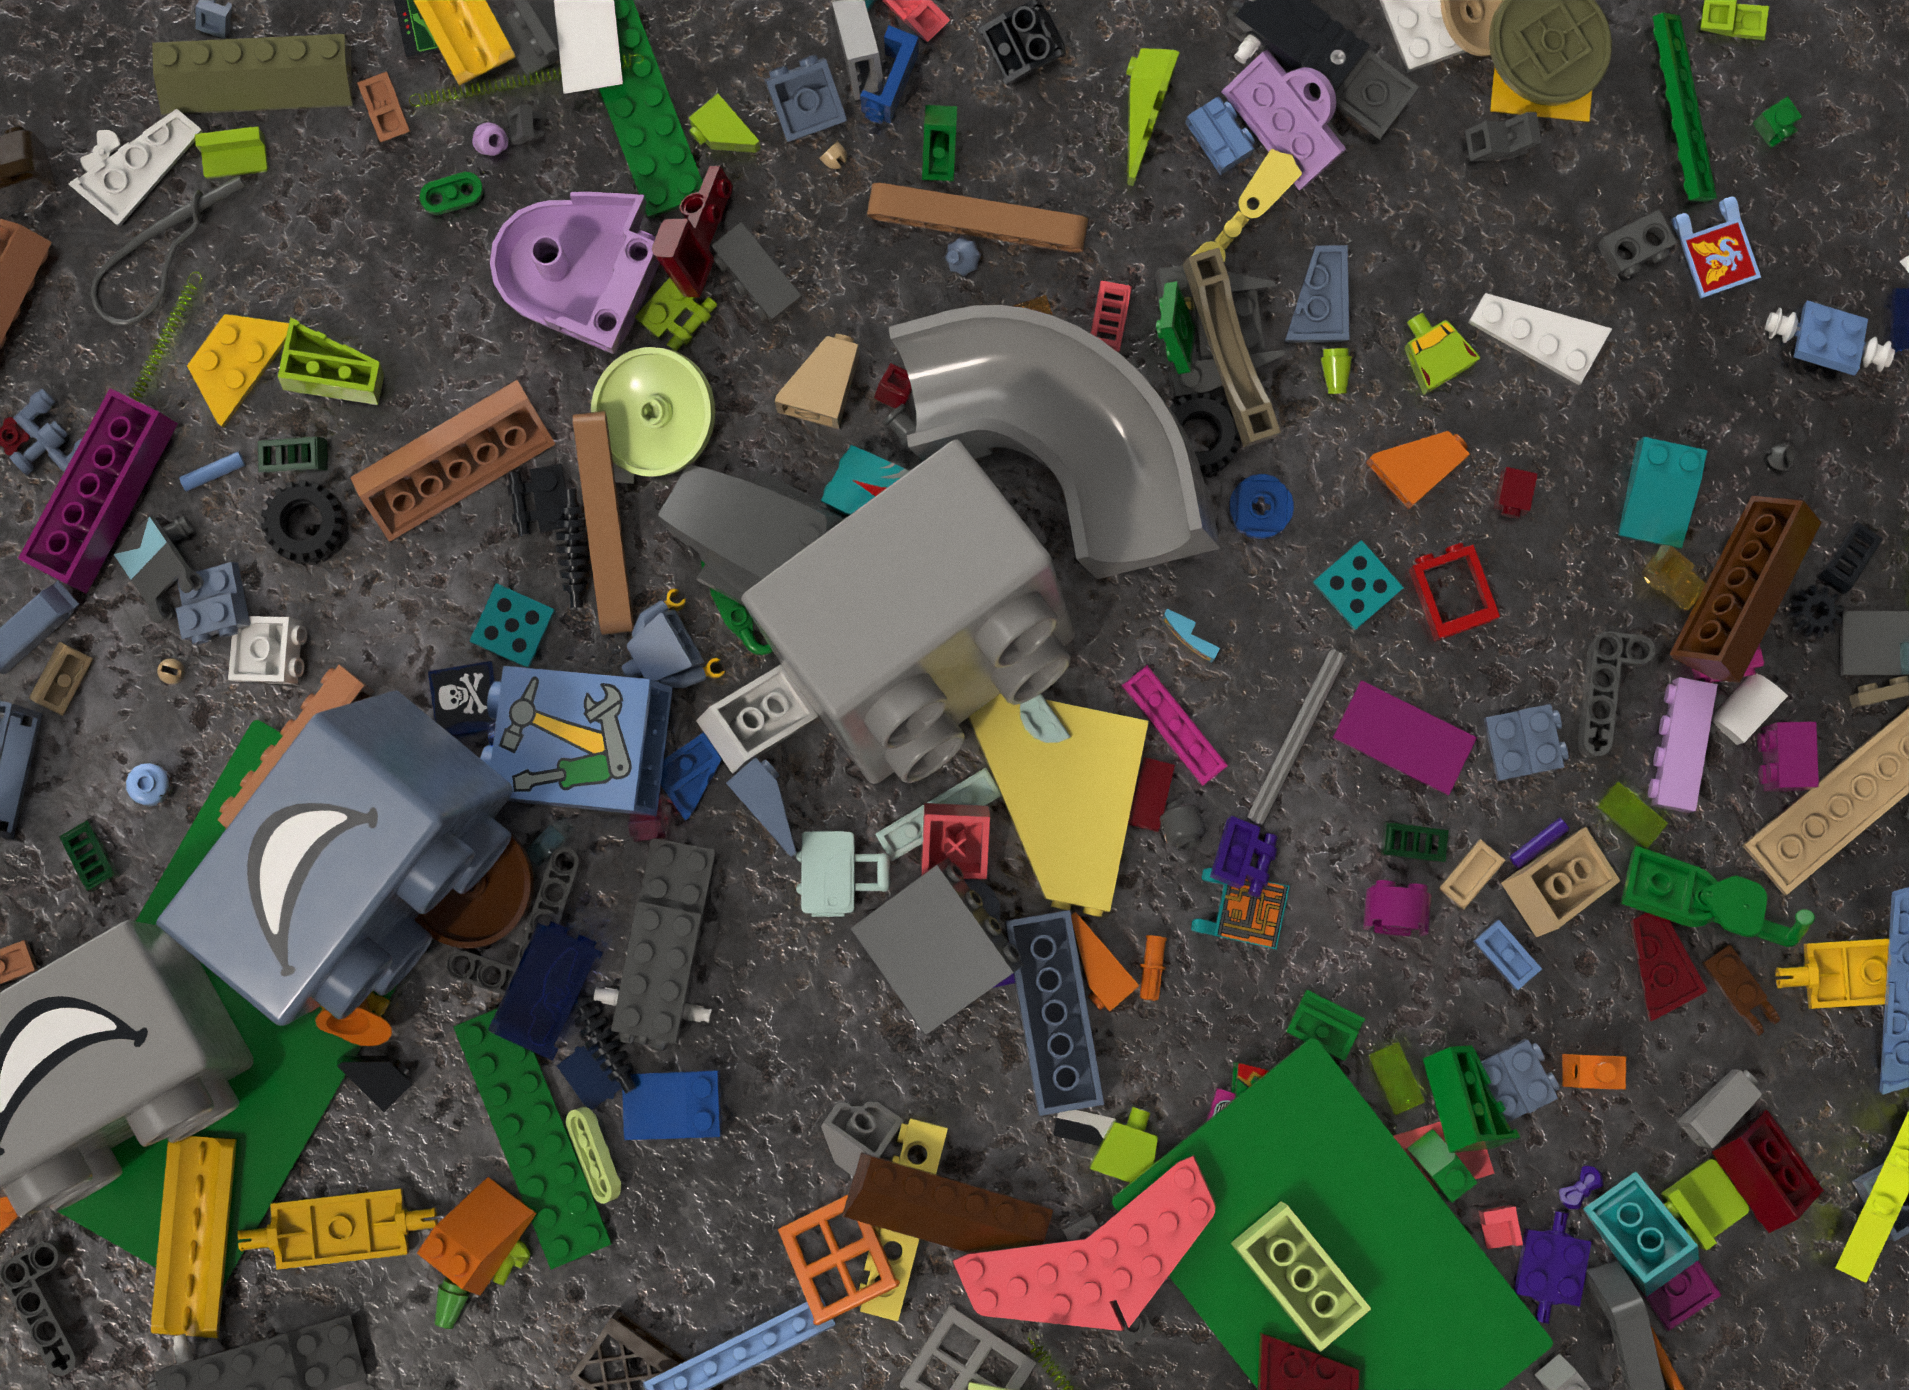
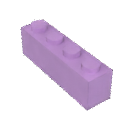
M1678 677L1672 680V684L1667 685L1664 702L1668 703L1666 716H1662L1659 725V734L1663 735L1661 747L1656 748L1653 765L1657 766L1656 778L1651 779L1648 788V797L1652 798L1651 806L1685 813L1696 811L1718 684Z

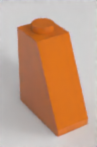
M1445 431L1374 453L1367 460L1366 464L1409 510L1470 454L1466 450L1468 445L1458 434L1452 435L1449 431Z

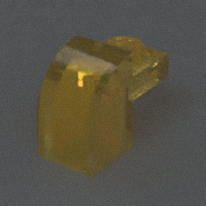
M1670 545L1660 546L1641 572L1643 578L1655 590H1661L1683 610H1689L1706 584L1691 571L1695 565Z

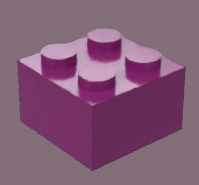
M1776 722L1762 727V733H1758L1757 747L1758 751L1762 752L1763 765L1759 766L1758 778L1759 783L1764 785V792L1805 791L1819 787L1816 722Z

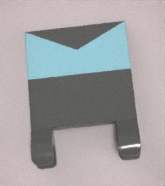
M154 515L149 516L114 553V556L148 604L150 617L155 623H160L163 619L169 621L174 616L175 611L172 606L160 598V596L177 579L179 587L184 593H189L192 589L198 591L204 584L202 577L188 567Z

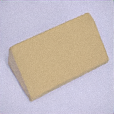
M59 642L29 699L63 716L93 658Z

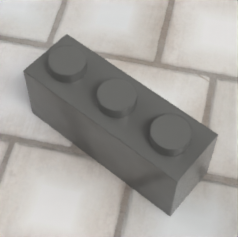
M742 222L711 245L715 254L713 256L715 265L722 273L726 270L729 271L735 279L731 282L742 297L748 295L755 303L751 308L762 322L768 319L774 325L803 302L801 294Z

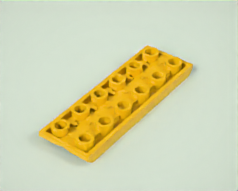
M413 0L459 86L516 58L486 0Z
M189 1136L175 1143L168 1141L151 1317V1333L181 1335L186 1333V1336L219 1338L237 1139Z

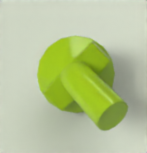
M517 1241L492 1281L504 1286L513 1266L522 1268L527 1264L530 1259V1253L522 1241Z

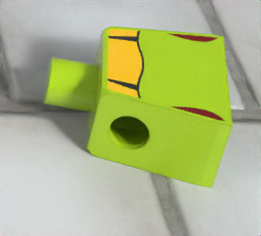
M1422 312L1407 322L1416 338L1408 342L1404 348L1424 395L1479 361V355L1447 320L1432 327Z

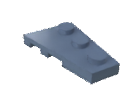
M1348 245L1315 246L1284 343L1349 341Z

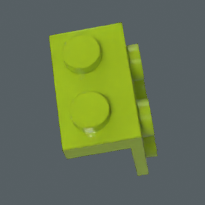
M1713 1159L1706 1160L1660 1193V1196L1665 1201L1664 1206L1676 1220L1678 1219L1685 1231L1698 1245V1248L1706 1251L1717 1244L1714 1239L1717 1235L1749 1212L1748 1204L1737 1192L1735 1186L1718 1162Z

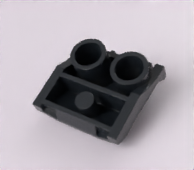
M1030 0L978 28L980 35H983L1001 70L1002 80L1007 86L1017 82L1043 65L1066 56L1064 42L1049 12L1040 0Z

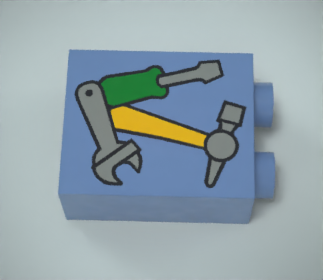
M503 666L501 682L495 681L491 685L487 699L489 717L492 720H496L493 746H486L482 751L480 759L511 784L513 792L507 801L657 816L673 687L643 678Z

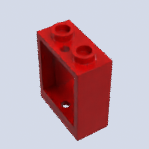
M1462 542L1445 548V555L1434 558L1433 553L1415 559L1416 565L1409 569L1435 642L1490 623L1500 617L1474 545L1464 547ZM1466 557L1484 609L1442 623L1424 572Z

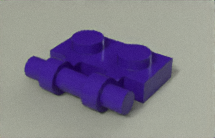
M1234 816L1229 817L1224 827L1210 877L1237 889L1243 887L1245 879H1247L1251 883L1248 893L1251 896L1260 897L1263 887L1268 885L1270 878L1268 870L1271 861L1275 860L1278 851L1275 847L1278 837L1267 833L1265 834L1264 841L1258 840L1260 827ZM1253 853L1259 857L1256 868L1250 866Z

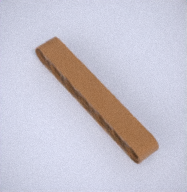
M886 183L872 184L867 217L878 221L1074 253L1084 251L1089 221L1086 217L1075 214Z
M598 411L573 415V427L601 634L631 632L634 628L606 412Z

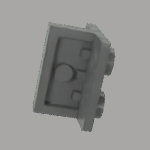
M514 0L513 2L517 10L498 21L517 61L528 77L560 59L554 0H534L530 3L528 0Z

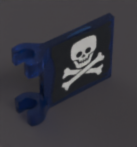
M487 661L428 671L435 722L452 736L488 731L489 745L493 746L496 720H492L489 717L487 709L488 693L491 685L495 682L493 662Z

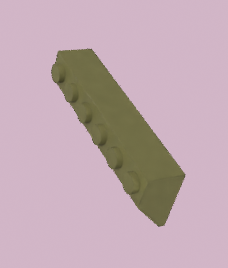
M345 34L152 43L153 76L162 115H168L175 109H178L183 114L353 106L351 44Z

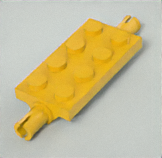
M1889 939L1803 944L1804 967H1777L1775 970V976H1789V979L1776 980L1777 988L1806 986L1809 1009L1885 1004Z
M403 1188L271 1203V1223L267 1225V1228L238 1230V1240L252 1239V1241L238 1243L240 1251L260 1248L273 1250L276 1270L409 1254L407 1236L409 1231L434 1228L438 1224V1219L424 1220V1218L437 1216V1210L433 1207L432 1209L407 1211L404 1205Z

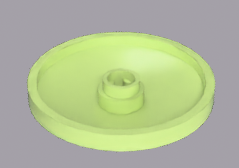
M639 348L615 359L600 376L591 401V412H606L613 462L620 468L641 476H665L686 468L687 465H690L699 457L707 446L715 423L714 396L705 375L689 358L665 348Z

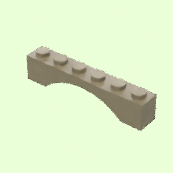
M1218 247L1190 256L1182 265L1243 447L1272 439L1280 434L1281 431L1271 401L1257 376L1245 345L1234 306L1229 276L1220 249Z

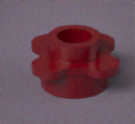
M12 417L4 419L3 426L0 428V445L4 448L5 454L11 456L14 452H18L25 442L30 440V436L17 425V422ZM9 434H13L12 439H8Z

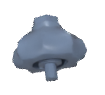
M960 236L956 241L948 243L947 253L944 258L951 272H957L965 277L969 272L978 269L981 253L977 249L976 241L967 240Z

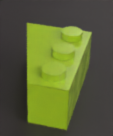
M290 317L278 372V379L283 390L378 405L384 380V373L380 362L345 344L341 345L327 338L325 334L319 331L316 332Z

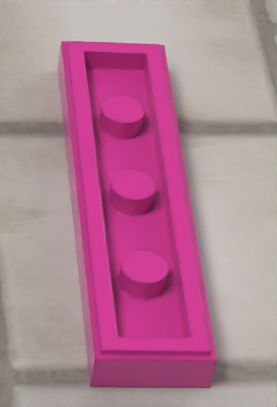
M1148 665L1122 685L1123 689L1201 786L1205 785L1228 766Z

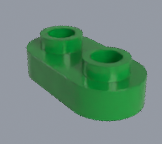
M461 172L425 184L420 191L419 199L421 205L428 213L442 215L478 203L483 196L484 189L477 175L471 172ZM465 186L473 187V192L470 195L462 194ZM435 195L443 197L442 202L439 204H433L432 198Z

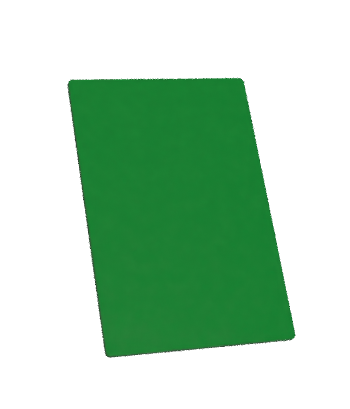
M1309 1038L1112 1198V1205L1119 1212L1176 1163L1192 1155L1195 1156L1215 1201L1216 1211L1213 1218L1170 1273L1169 1277L1257 1389L1260 1332L1357 1368L1359 1370L1358 1390H1500L1553 1346L1551 1337L1325 1048L1315 1038ZM1280 1201L1290 1207L1371 1308V1310L1321 1352L1310 1343L1230 1244Z

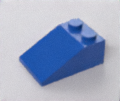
M720 1070L631 1074L630 1076L637 1088L628 1094H625L622 1088L624 1140L722 1136Z

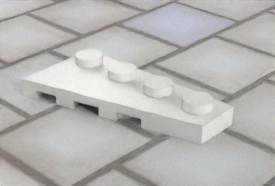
M175 109L146 129L138 138L130 143H126L109 158L100 161L91 167L90 171L80 178H75L68 184L120 227L195 142V134L203 133V131L182 112Z
M1487 293L1483 295L1468 322L1577 385L1582 383L1612 330L1609 327Z

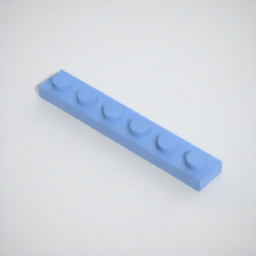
M805 1302L645 1381L643 1387L645 1390H708L833 1328L835 1322L831 1319L820 1325H815L809 1305Z

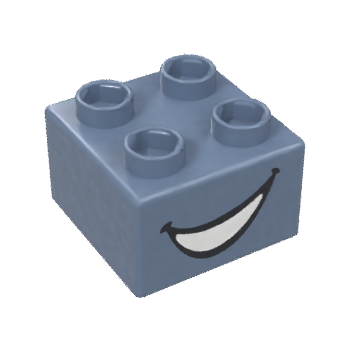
M397 690L316 713L159 916L156 925L275 1024L285 1026L320 1006L324 1007L337 1019H344L373 990L379 995L389 993L401 982L425 953L432 941V935L415 921L418 914H426L432 910L452 888L459 894H465L480 881L501 856L509 844L512 835L494 817L510 798L513 792L512 786L506 779Z

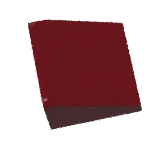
M890 363L878 384L874 398L895 409L901 404L906 405L912 393L907 370Z

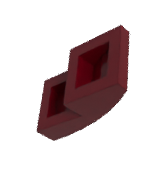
M1143 757L1128 825L1159 832L1161 825L1160 817L1164 813L1175 767L1174 764Z

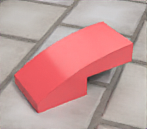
M882 0L925 42H929L950 21L932 0Z

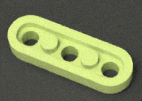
M580 1107L570 1111L566 1117V1127L592 1196L599 1203H607L617 1199L621 1192V1181L616 1173L609 1148L603 1138L596 1115L587 1107Z

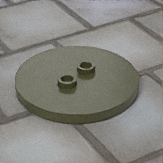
M1502 0L1491 21L1489 48L1498 74L1510 89L1528 101L1541 105L1557 106L1580 99L1599 84L1610 63L1612 38L1608 21L1595 0Z

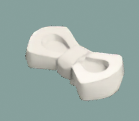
M99 130L97 132V145L93 148V153L85 155L80 159L81 165L86 172L90 171L91 167L100 161L109 158L110 153L120 148L121 142L116 133L110 130Z

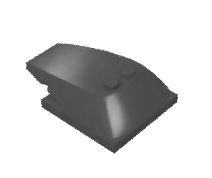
M694 465L686 466L657 515V520L682 543L692 547L701 555L700 559L705 565L698 575L697 581L743 606L741 597L748 589L847 518L843 514L762 470L758 472L752 483Z

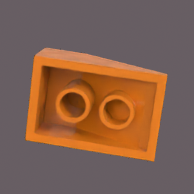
M487 1177L435 1225L417 1254L462 1290L481 1296L537 1213L493 1179Z

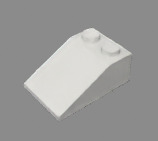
M780 664L710 706L696 722L733 774L746 766L755 757L759 758L815 720L818 715Z

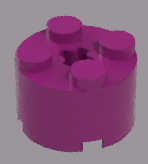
M1377 880L1375 885H1371L1370 888L1366 889L1363 929L1368 931L1374 926V933L1394 936H1410L1411 930H1419V936L1428 935L1432 894L1427 892L1428 886L1424 884H1408V888L1395 887V882Z

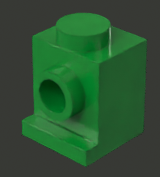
M1787 96L1761 113L1753 124L1771 149L1798 131L1795 124L1802 116Z

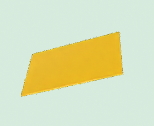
M1494 66L1490 112L1517 115L1526 112H1536L1537 117L1590 121L1592 91L1580 99L1564 105L1547 106L1537 104L1522 98L1510 89Z

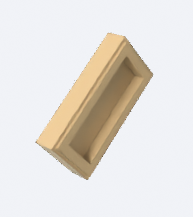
M1480 839L1438 889L1464 910L1505 862V859Z

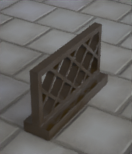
M617 1310L569 1378L586 1390H602L598 1386H604V1390H610V1384L623 1382L627 1383L628 1390H633L632 1381L650 1380L688 1360ZM607 1335H610L619 1342L621 1354L604 1356L602 1342ZM626 1348H628L632 1352L627 1353ZM596 1350H597V1351H598V1357H597V1358H592V1356L594 1355V1353H595ZM640 1357L645 1360L648 1373L631 1376L628 1358ZM622 1359L625 1377L608 1379L605 1362ZM600 1363L603 1380L591 1382L580 1374L586 1365ZM653 1367L656 1368L658 1371L653 1372ZM718 1384L708 1390H722L724 1386Z

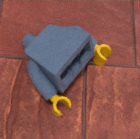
M671 589L667 593L666 601L660 600L639 614L632 630V639L627 643V649L632 659L622 665V670L626 677L638 678L643 675L644 679H651L673 688H686L705 681L707 676L716 679L724 674L725 671L714 674L710 670L712 663L721 661L718 658L711 659L703 668L699 666L705 662L676 611L684 608L686 599H683L680 603H673L670 600L679 593L678 589Z

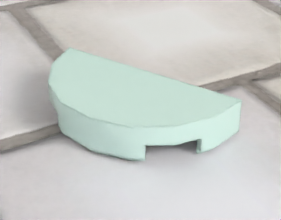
M1041 694L1020 704V719L1025 730L1035 739L1045 743H1059L1070 738V735Z

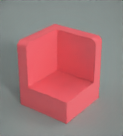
M1505 1205L1478 1211L1484 1243L1487 1249L1523 1245L1516 1206Z

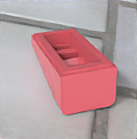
M1100 281L1090 334L1097 337L1098 331L1116 335L1115 340L1099 339L1119 353L1132 286ZM1108 293L1123 296V301L1104 298V295ZM1102 306L1121 309L1120 314L1102 311ZM1103 319L1118 322V327L1099 324V321Z

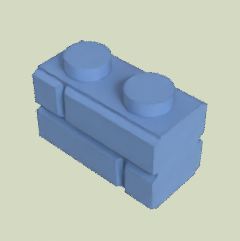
M1216 97L1203 107L1189 114L1185 123L1219 175H1222L1252 155L1254 150L1252 145L1255 144V141L1246 127L1241 129L1235 121L1237 113L1230 102L1226 101L1223 103L1220 97Z

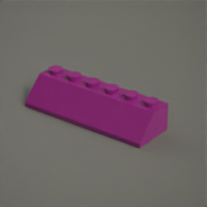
M109 388L18 559L87 594L178 423L159 411Z

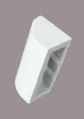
M1756 673V675L1748 676L1712 714L1711 722L1736 745L1745 743L1788 695L1773 682Z

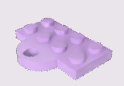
M1266 50L1258 55L1221 91L1268 152L1274 149L1293 156L1296 165L1302 172V175L1293 183L1298 190L1305 188L1346 150L1345 146L1327 125L1336 109L1334 88L1327 77L1315 69L1304 67L1286 73L1270 51ZM1311 83L1319 86L1321 91L1319 99L1314 98L1310 94L1309 86Z

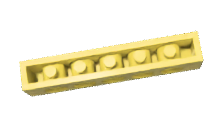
M910 1118L908 1124H901L897 1142L903 1143L900 1156L893 1155L892 1161L936 1174L948 1127ZM921 1145L926 1149L927 1157L922 1163H913L908 1158V1151L912 1146ZM875 1226L883 1247L890 1241L898 1242L902 1247V1254L898 1258H888L894 1275L900 1281L898 1287L862 1304L860 1312L899 1321L919 1238ZM870 1251L868 1252L864 1270L870 1271L867 1284L860 1283L859 1290L875 1283V1279L879 1275Z

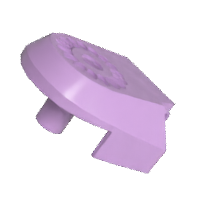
M571 192V200L537 202L516 211L502 225L492 243L490 258L493 283L505 303L521 316L615 354L631 331L635 322V316L638 314L660 266L659 261L652 252V245L656 237L639 230L647 205L645 195ZM555 258L552 262L546 263L547 260Z

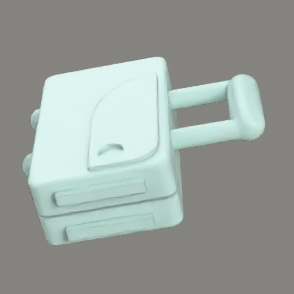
M812 831L802 834V849L796 855L797 860L801 862V883L796 886V891L801 895V909L804 913L812 914V917H845V914H851L855 910V891L886 892L889 890L890 857L888 854H855V836L852 832ZM855 862H877V883H855Z

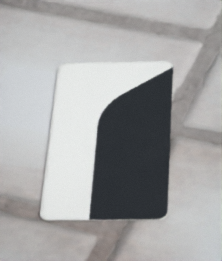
M1079 1110L1060 1112L1057 1115L1053 1135L1100 1146L1111 1123L1116 1121V1119Z

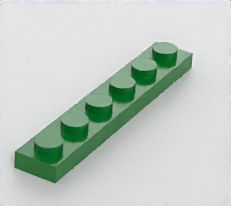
M1663 12L1652 16L1654 22L1653 34L1658 42L1660 52L1659 64L1665 77L1667 87L1665 94L1670 103L1673 118L1672 128L1676 134L1679 148L1678 159L1682 164L1685 178L1684 189L1689 201L1708 202L1717 199L1681 16Z

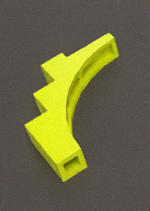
M1909 1112L1835 1267L1865 1283L1869 1279L1909 1193Z

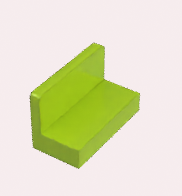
M258 126L195 134L196 147L202 155L205 178L211 179L268 171L265 135Z

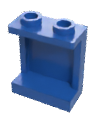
M889 25L884 36L885 55L896 59L880 96L865 90L862 91L860 96L861 112L865 113V118L878 124H882L883 121L891 124L919 55V37Z

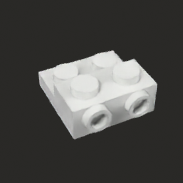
M249 616L250 625L239 628V634L233 635L231 638L228 680L298 685V677H301L304 673V662L300 658V648L307 640L306 628L302 626L303 620L291 617Z

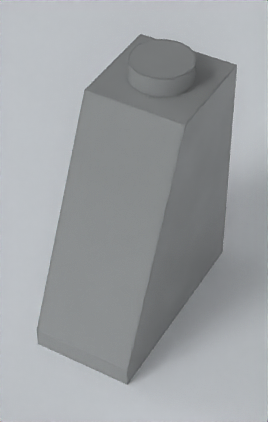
M841 0L832 2L836 26L855 101L860 100L863 90L875 95H881L885 86L880 56L865 1Z
M1732 1069L1676 1122L1698 1146L1714 1148L1760 1098L1762 1093L1756 1088L1759 1083L1747 1070L1742 1072L1741 1070Z

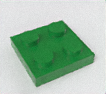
M1178 282L1165 283L1163 297L1159 299L1161 319L1156 322L1157 334L1159 339H1164L1168 361L1174 363L1178 374L1191 372L1196 327Z

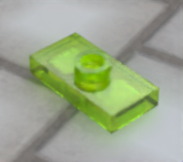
M1619 782L1612 786L1596 806V808L1645 848L1652 844L1668 824V822Z

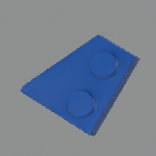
M704 732L663 760L661 786L685 821L691 817L722 762V758Z

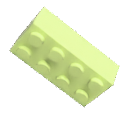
M1282 1201L1230 1243L1310 1343L1320 1352L1371 1310L1370 1306L1290 1207Z

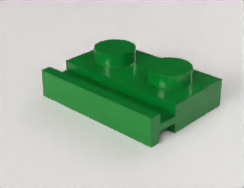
M1305 990L1285 1032L1304 1042L1309 1038H1315L1321 1043L1328 1054L1345 1061L1365 1018L1309 990Z

